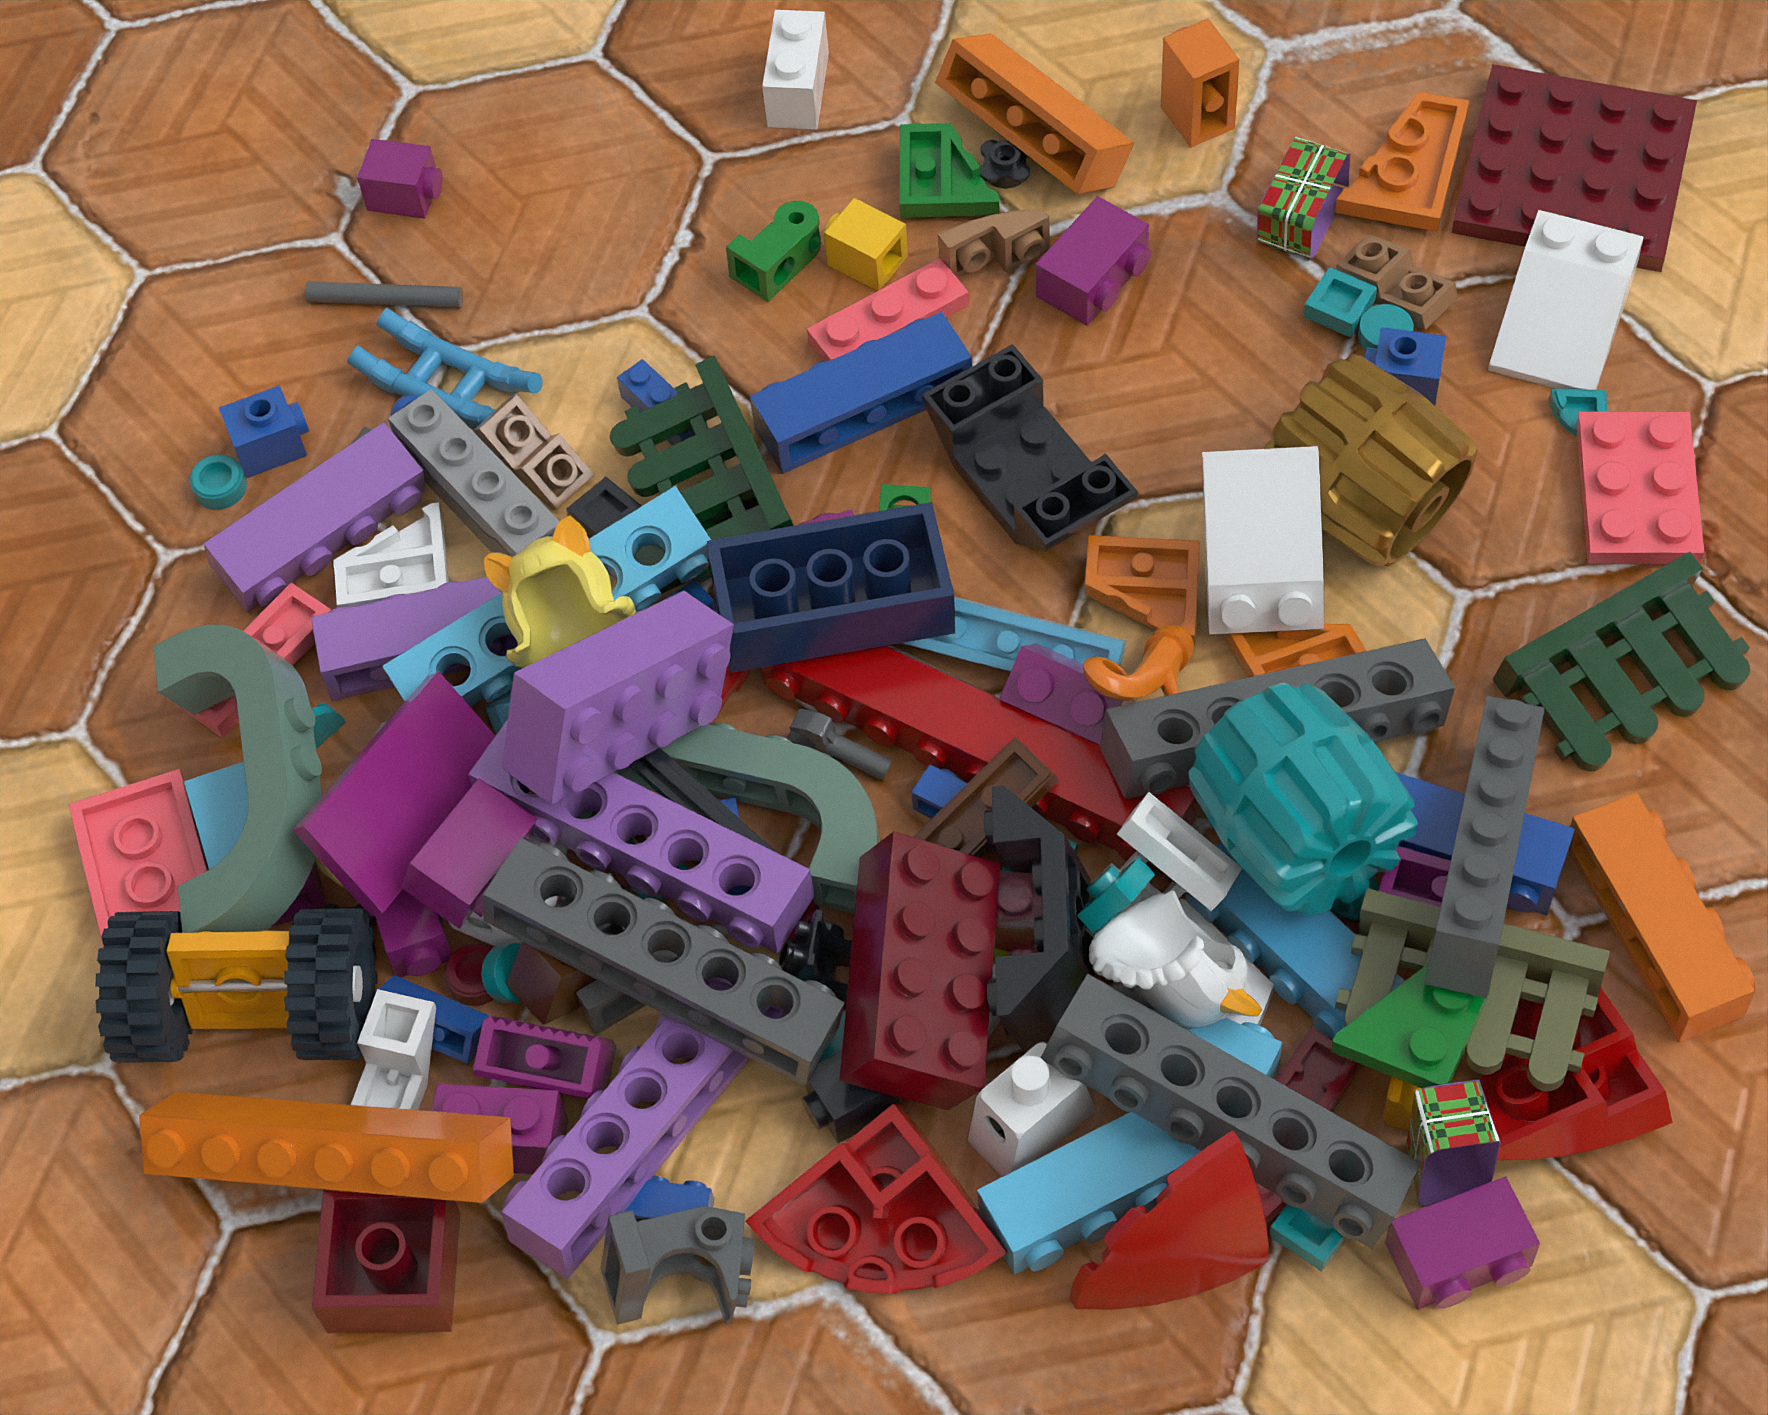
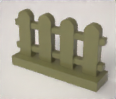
M1367 888L1361 907L1358 934H1355L1351 954L1362 956L1352 991L1340 988L1335 1008L1346 1011L1344 1027L1392 991L1399 966L1419 971L1429 963L1441 907ZM1503 924L1499 949L1490 982V992L1467 1045L1465 1057L1468 1066L1476 1073L1488 1075L1500 1069L1505 1054L1530 1060L1527 1069L1528 1080L1535 1088L1542 1091H1553L1559 1088L1564 1082L1567 1070L1579 1073L1584 1053L1574 1051L1572 1048L1581 1014L1590 1017L1594 1016L1610 951ZM1519 998L1544 1004L1535 1040L1510 1034Z

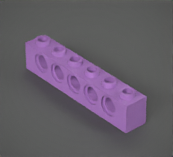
M508 720L468 774L472 786L480 778L536 817L538 820L531 835L540 842L550 846L559 843L575 851L578 858L591 868L599 871L609 868L625 876L628 883L639 892L648 896H655L658 893L676 902L679 909L692 919L700 922H706L707 919H710L726 927L728 932L737 941L748 947L757 948L759 945H762L778 953L814 898L809 868L614 772L590 784L586 789L575 792L552 805L537 794H528L531 789L502 769ZM598 811L592 818L577 819L583 812ZM645 835L649 837L640 844L632 845L626 843L634 836ZM695 860L700 862L696 867L689 870L676 868L684 861ZM744 885L751 887V890L743 895L732 896L727 894L731 888Z
M711 978L705 982L707 986L718 991L728 990L733 987L728 980L723 978ZM767 1005L759 1009L763 1015L773 1019L783 1018L787 1015L784 1009L775 1005ZM662 1013L657 1022L655 1032L642 1047L636 1046L628 1052L620 1065L618 1075L604 1091L598 1090L588 1099L582 1110L581 1119L566 1136L560 1135L553 1140L544 1154L541 1166L527 1182L520 1181L512 1188L501 1211L509 1242L566 1279H569L606 1234L608 1216L623 1213L647 1180L654 1176L750 1058ZM679 1058L693 1059L685 1064L672 1063ZM646 1101L656 1103L652 1107L646 1109H638L634 1107L637 1104ZM606 1146L619 1147L610 1154L596 1153L599 1149ZM577 1191L581 1193L572 1200L563 1201L557 1199L565 1192Z

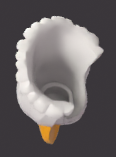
M1173 890L1166 894L1159 893L1151 896L1145 901L1136 903L1127 912L1117 914L1103 925L1100 931L1096 932L1089 946V961L1098 975H1103L1107 980L1112 979L1114 982H1122L1125 987L1132 988L1136 986L1157 1012L1186 1029L1211 1025L1220 1020L1226 1013L1258 1017L1262 1011L1257 1001L1244 991L1247 963L1243 953L1234 945L1213 940L1196 923L1187 918L1176 892Z

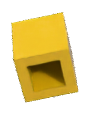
M853 198L841 214H834L825 227L823 238L826 246L828 266L876 291L882 289L908 258L906 224L856 198Z

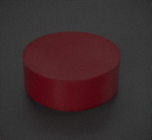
M484 944L465 945L457 949L447 960L444 976L452 996L457 1001L469 1006H480L494 1000L486 991L482 980L484 959L489 951L493 949L490 946Z

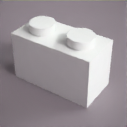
M775 10L762 85L767 127L818 129L829 55L825 12Z

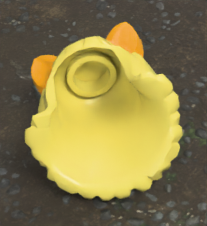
M570 515L559 521L553 537L547 536L536 539L513 557L502 553H489L484 557V570L487 578L502 594L505 622L518 641V646L515 649L507 650L506 653L507 660L516 667L525 668L636 614L634 603L630 597L619 596L614 600L606 568L601 560L591 551L590 541L584 528Z

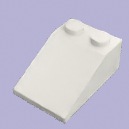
M1538 210L1520 262L1488 371L1554 389L1597 390L1635 275L1644 237Z
M1318 446L1202 452L1205 586L1209 634L1324 629V579Z

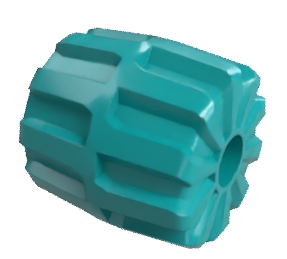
M1284 682L1268 686L1258 694L1244 701L1240 700L1225 711V715L1208 733L1203 735L1195 748L1196 760L1194 766L1188 771L1191 792L1221 842L1237 863L1280 908L1288 912L1297 910L1299 913L1308 916L1323 914L1331 910L1336 898L1341 902L1351 903L1365 895L1367 888H1369V879L1377 872L1391 873L1401 861L1396 852L1399 842L1416 834L1418 822L1411 812V809L1415 806L1414 799L1368 734L1321 689L1307 683L1299 687H1291Z

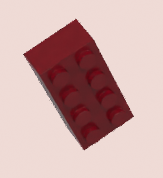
M895 831L860 856L839 1081L944 1110L952 1109L985 1087L990 1013L987 999L988 980L992 979L999 863Z

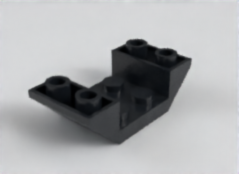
M1013 344L922 394V401L954 469L1016 544L1047 551L1138 498L1136 488L1107 454L1091 462L1045 408L1043 379Z
M1005 786L992 787V809L985 810L984 812L986 840L990 846L995 845L999 851L1003 867L1011 869L1022 887L1034 886L1037 896H1042L1043 916L1035 917L1034 938L1039 953L995 957L996 979L988 980L987 999L991 1015L999 1018L1004 1025L1006 1035L1012 1036L1023 1052L1027 1053L1037 1043L1044 1042L1047 1044L1056 1026L1087 974L1095 977L1093 965L1089 961V946L1093 937L1086 931L1087 926L1077 916L1092 899L1091 894L1086 890L1091 884V878L1062 832Z

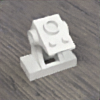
M1150 792L1137 804L1117 833V835L1137 850L1120 870L1114 866L1119 872L1138 857L1145 864L1150 861L1174 880L1162 894L1173 890L1179 899L1185 892H1188L1210 911L1224 899L1242 870L1241 866ZM1148 883L1133 902L1121 912H1127L1136 903L1145 901L1147 898L1161 892ZM1088 927L1086 928V931L1094 937L1096 932L1092 933Z

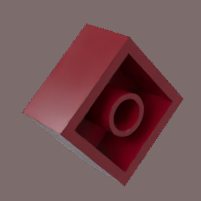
M323 1189L312 1309L327 1333L452 1332L461 1214L456 1202L453 1200Z

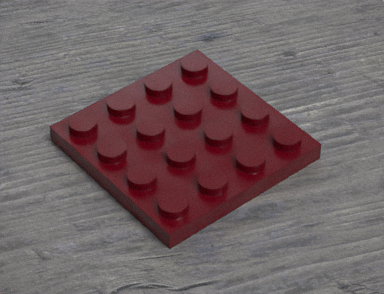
M1492 64L1453 221L1452 233L1526 247L1538 210L1643 236L1636 268L1662 272L1697 100Z

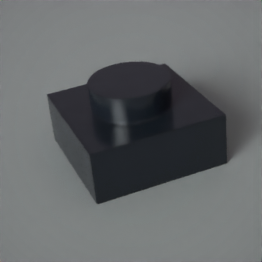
M605 476L566 508L567 516L570 515L579 522L586 531L588 538H591L642 505Z

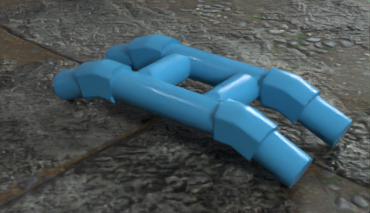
M388 307L382 312L376 325L395 337L402 346L421 355L407 374H404L403 370L392 366L382 358L378 359L359 345L355 347L346 362L366 375L373 384L394 395H415L420 397L432 389L473 430L496 410L490 406L472 401L486 382L489 383V386L500 391L533 394L538 393L543 384L539 373L523 371L518 367L508 366L498 361L492 362L433 336L432 332L421 328L411 320L408 322ZM441 363L466 373L451 394L427 384Z

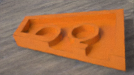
M1418 92L1389 129L1387 139L1375 155H1369L1360 167L1359 176L1349 188L1345 187L1337 197L1334 213L1438 232L1468 114L1469 100Z

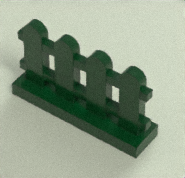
M715 355L695 364L703 381L702 384L690 389L688 383L685 382L675 387L678 395L642 412L639 411L637 406H634L624 411L627 419L617 423L612 428L610 441L618 454L628 457L642 452L645 457L644 460L634 464L627 474L628 482L634 493L638 496L650 497L659 492L662 494L674 485L710 468L712 469L714 476L680 492L700 523L730 509L733 515L732 518L705 530L711 540L794 526ZM719 416L721 423L708 429L706 421ZM693 428L695 436L661 452L657 451L655 445ZM737 456L740 464L727 469L724 462ZM756 497L759 505L746 511L743 503ZM710 562L709 566L697 576L700 583L712 578Z
M1690 551L1503 659L1493 677V681L1505 697L1522 688L1526 695L1521 698V702L1545 708L1543 718L1560 740L1554 751L1561 761L1571 756L1580 768L1586 771H1597L1606 764L1611 756V745L1605 737L1609 733L1618 729L1627 741L1634 744L1645 743L1650 740L1658 728V719L1652 708L1664 702L1673 714L1688 717L1696 713L1704 701V691L1698 681L1710 675L1719 687L1726 690H1734L1739 688L1748 678L1750 665L1744 654L1748 652L1750 647L1742 637L1732 641L1711 613L1709 608L1713 606L1715 600L1706 590L1698 595L1693 589L1692 585L1703 571V568ZM1660 609L1664 615L1652 621L1648 615ZM1675 629L1699 662L1687 668L1665 639L1664 634ZM1615 635L1618 642L1606 648L1603 641ZM1628 655L1653 687V689L1642 695L1617 663ZM1569 662L1573 668L1560 675L1556 668ZM1581 682L1586 685L1607 714L1594 722L1571 690V688Z

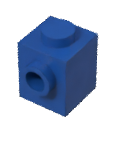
M1381 327L1378 348L1367 347L1365 358L1418 391L1435 406L1446 336Z
M280 385L219 407L246 478L307 456L300 435L310 432L299 403L296 402L288 405Z

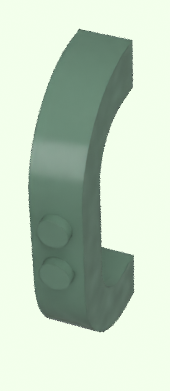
M218 624L193 627L153 646L158 693L193 715L227 698L236 696L248 793V813L243 831L228 855L210 870L178 886L182 933L268 930L296 899L317 857L293 831L295 826L322 797L319 776L322 773V765L316 753L313 731L315 715L310 706L308 693L297 670L283 657L240 629Z
M725 723L700 726L675 739L669 745L660 747L714 796L722 798L735 797L736 801L795 814L813 823L821 831V838L809 867L814 891V903L855 914L860 856L879 843L881 838L871 801L861 783L846 767L827 754L813 748L794 744L782 736L767 735L763 737L741 732ZM629 766L614 772L650 791L654 790ZM598 811L583 812L577 819L592 818Z

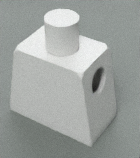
M1044 1042L1037 1043L983 1088L976 1097L968 1143L1001 1177L1043 1157L1095 1112V1107L1086 1085L1063 1076L1055 1067L1040 1058L1047 1046ZM1001 1129H1003L1006 1139L998 1134Z

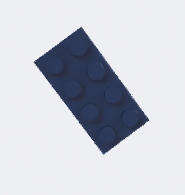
M932 502L707 541L718 614L734 624L729 650L730 661L728 666L730 673L955 634L954 591Z

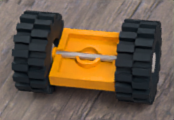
M363 908L301 909L299 913L295 914L293 918L294 925L290 927V931H203L198 933H182L181 914L179 911L115 912V916H110L108 919V928H104L101 936L104 947L98 950L97 961L100 964V973H96L95 987H99L96 1013H101V1021L98 1024L100 1036H105L103 1043L105 1052L110 1053V1059L117 1063L177 1062L184 1057L183 1051H187L189 1047L188 1034H192L193 1029L287 1028L288 1034H292L290 1044L293 1051H296L298 1059L362 1060L364 1057L357 1042L374 1000L375 984H378V974L375 971L374 964L377 959L376 947L372 946L374 933L372 927H369L370 918L368 914L365 913Z

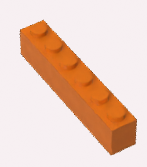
M175 1092L139 1115L144 1174L483 1203L514 1177L510 1117L190 1092Z

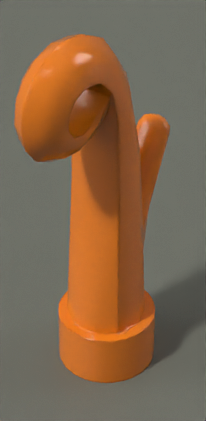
M1164 625L1158 628L1147 640L1144 646V657L1133 674L1128 676L1117 663L1097 656L1084 661L1083 673L1086 681L1093 689L1105 697L1114 700L1133 701L1146 697L1157 691L1160 687L1164 696L1180 693L1177 681L1178 673L1193 657L1194 642L1191 635L1184 628L1177 625Z

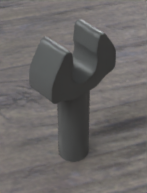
M798 710L790 726L791 731L786 738L794 744L813 748L824 754L826 753L882 781L892 763L891 759L835 733L836 729L830 717L811 710Z

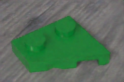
M951 123L900 124V218L1000 214L998 193L995 189H989L981 177L979 164L971 153L964 150L962 139Z
M1428 963L1337 1032L1332 1041L1331 1052L1421 1089L1450 1084L1487 998L1426 985L1425 979Z

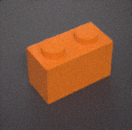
M1209 18L1189 27H1182L1172 34L1163 37L1161 108L1190 148L1235 129L1240 59Z

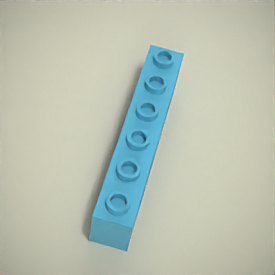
M676 486L589 538L591 551L601 560L608 574L617 581L612 591L614 600L619 596L630 597L636 612L654 603L661 596L660 589L677 578L682 583L687 582L701 574L709 566L707 561L709 559L707 541L711 539ZM646 545H656L665 551L663 559L652 566L642 565L634 557L637 551ZM498 594L383 665L385 672L404 702L428 675L438 671L443 674L446 668L453 664H465L471 668L470 676L466 682L453 687L470 707L484 698L487 702L498 700L512 690L514 672L523 668L516 667L507 660L506 656H497L490 652L491 643L496 637L502 634H512L505 622L502 594Z

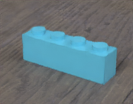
M1129 1112L978 1189V1208L1008 1253L1004 1255V1258L1013 1274L1015 1275L1029 1267L1032 1271H1039L1054 1264L1063 1256L1064 1249L1085 1239L1086 1242L1093 1243L1103 1239L1106 1233L1131 1208L1144 1205L1148 1212L1157 1205V1196L1169 1185L1167 1177L1201 1151L1189 1144L1175 1140L1165 1130L1137 1114Z

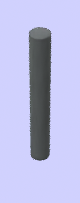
M308 281L305 287V297L307 302L461 308L463 290L462 287Z

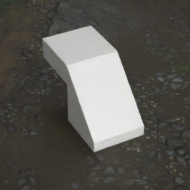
M377 989L357 1042L366 1065L351 1105L410 1110L419 1109L428 1083L436 1014L434 1002Z

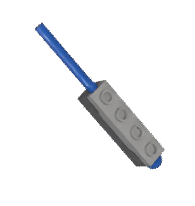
M432 389L420 397L415 395L403 396L394 403L388 418L393 434L423 469L424 482L491 553H502L513 557L534 540L547 536L553 537L559 520Z

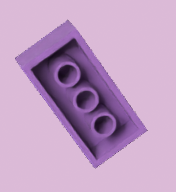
M682 591L514 672L502 769L552 805L575 792L586 789L590 784L616 770L628 767L632 762L652 751L669 745L675 739L688 732L709 724L718 717L722 706L721 695L726 667L730 661L729 650L734 624L687 592Z

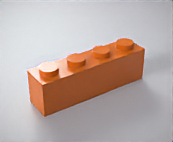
M992 33L952 39L935 84L1076 194L1115 187L1134 146L1132 140Z
M1635 792L1573 816L1570 827L1575 828L1569 852L1678 1042L1680 1043L1743 1018L1755 993L1753 974L1748 964L1742 958H1735L1726 943L1724 927L1716 911L1711 907L1706 908L1695 890V880L1689 865L1684 859L1676 858L1666 842L1665 827L1659 815L1652 809L1647 810L1640 796Z

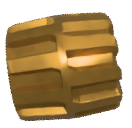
M1351 354L1345 360L1338 358L1327 365L1321 381L1315 382L1310 380L1300 390V403L1293 411L1282 413L1272 430L1273 439L1266 443L1263 449L1318 446L1322 533L1371 565L1389 567L1416 548L1446 515L1465 487L1473 471L1478 452L1473 440L1426 397L1366 358Z

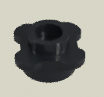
M988 140L981 145V155L985 158L984 165L980 167L984 181L989 182L995 187L1008 189L1018 186L1030 177V168L1026 165V159L1029 156L1010 141L998 142L996 140Z

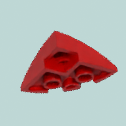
M1600 988L1594 1016L1590 1017L1582 1014L1580 1016L1572 1048L1574 1051L1584 1053L1580 1072L1576 1073L1567 1070L1564 1082L1559 1088L1553 1091H1542L1535 1088L1527 1077L1530 1060L1505 1054L1499 1070L1488 1075L1481 1074L1480 1084L1501 1142L1497 1160H1531L1561 1157L1596 1150L1639 1137L1673 1123L1665 1089L1638 1052L1633 1032L1602 988ZM1519 998V1008L1516 1011L1510 1034L1535 1040L1544 1004Z
M892 1104L846 1143H840L745 1221L765 1244L798 1269L809 1273L815 1272L825 1278L844 1284L845 1288L868 1293L895 1294L901 1290L922 1289L931 1286L934 1288L943 1287L983 1270L1008 1253L968 1193L901 1104Z
M1233 1130L1172 1172L1167 1177L1169 1185L1157 1196V1205L1148 1212L1144 1205L1131 1208L1106 1233L1104 1240L1107 1248L1101 1256L1103 1260L1098 1266L1094 1261L1083 1264L1074 1279L1069 1299L1076 1309L1115 1310L1152 1306L1195 1296L1232 1282L1268 1263L1269 1243L1261 1199L1242 1143Z

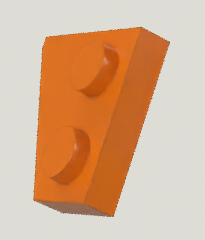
M1088 535L1085 595L1154 630L1164 625L1180 626L1191 635L1195 646L1200 541Z
M1324 623V629L1225 634V640L1247 677L1367 651L1351 624Z

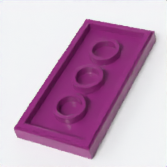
M439 671L430 674L295 826L293 831L372 917L382 914L403 890L401 886L410 862L472 787L468 774L495 738V735Z

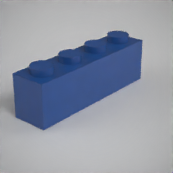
M943 312L926 319H918L899 331L878 340L867 341L849 353L830 361L819 362L808 371L783 382L769 384L760 392L749 396L754 428L783 474L925 411L926 407L922 401V394L972 367V356Z
M1396 772L1414 799L1415 806L1411 809V812L1418 822L1415 836L1400 841L1398 847L1451 861L1465 794ZM1524 814L1507 907L1519 912L1529 913L1535 911L1548 915L1575 828L1531 814Z

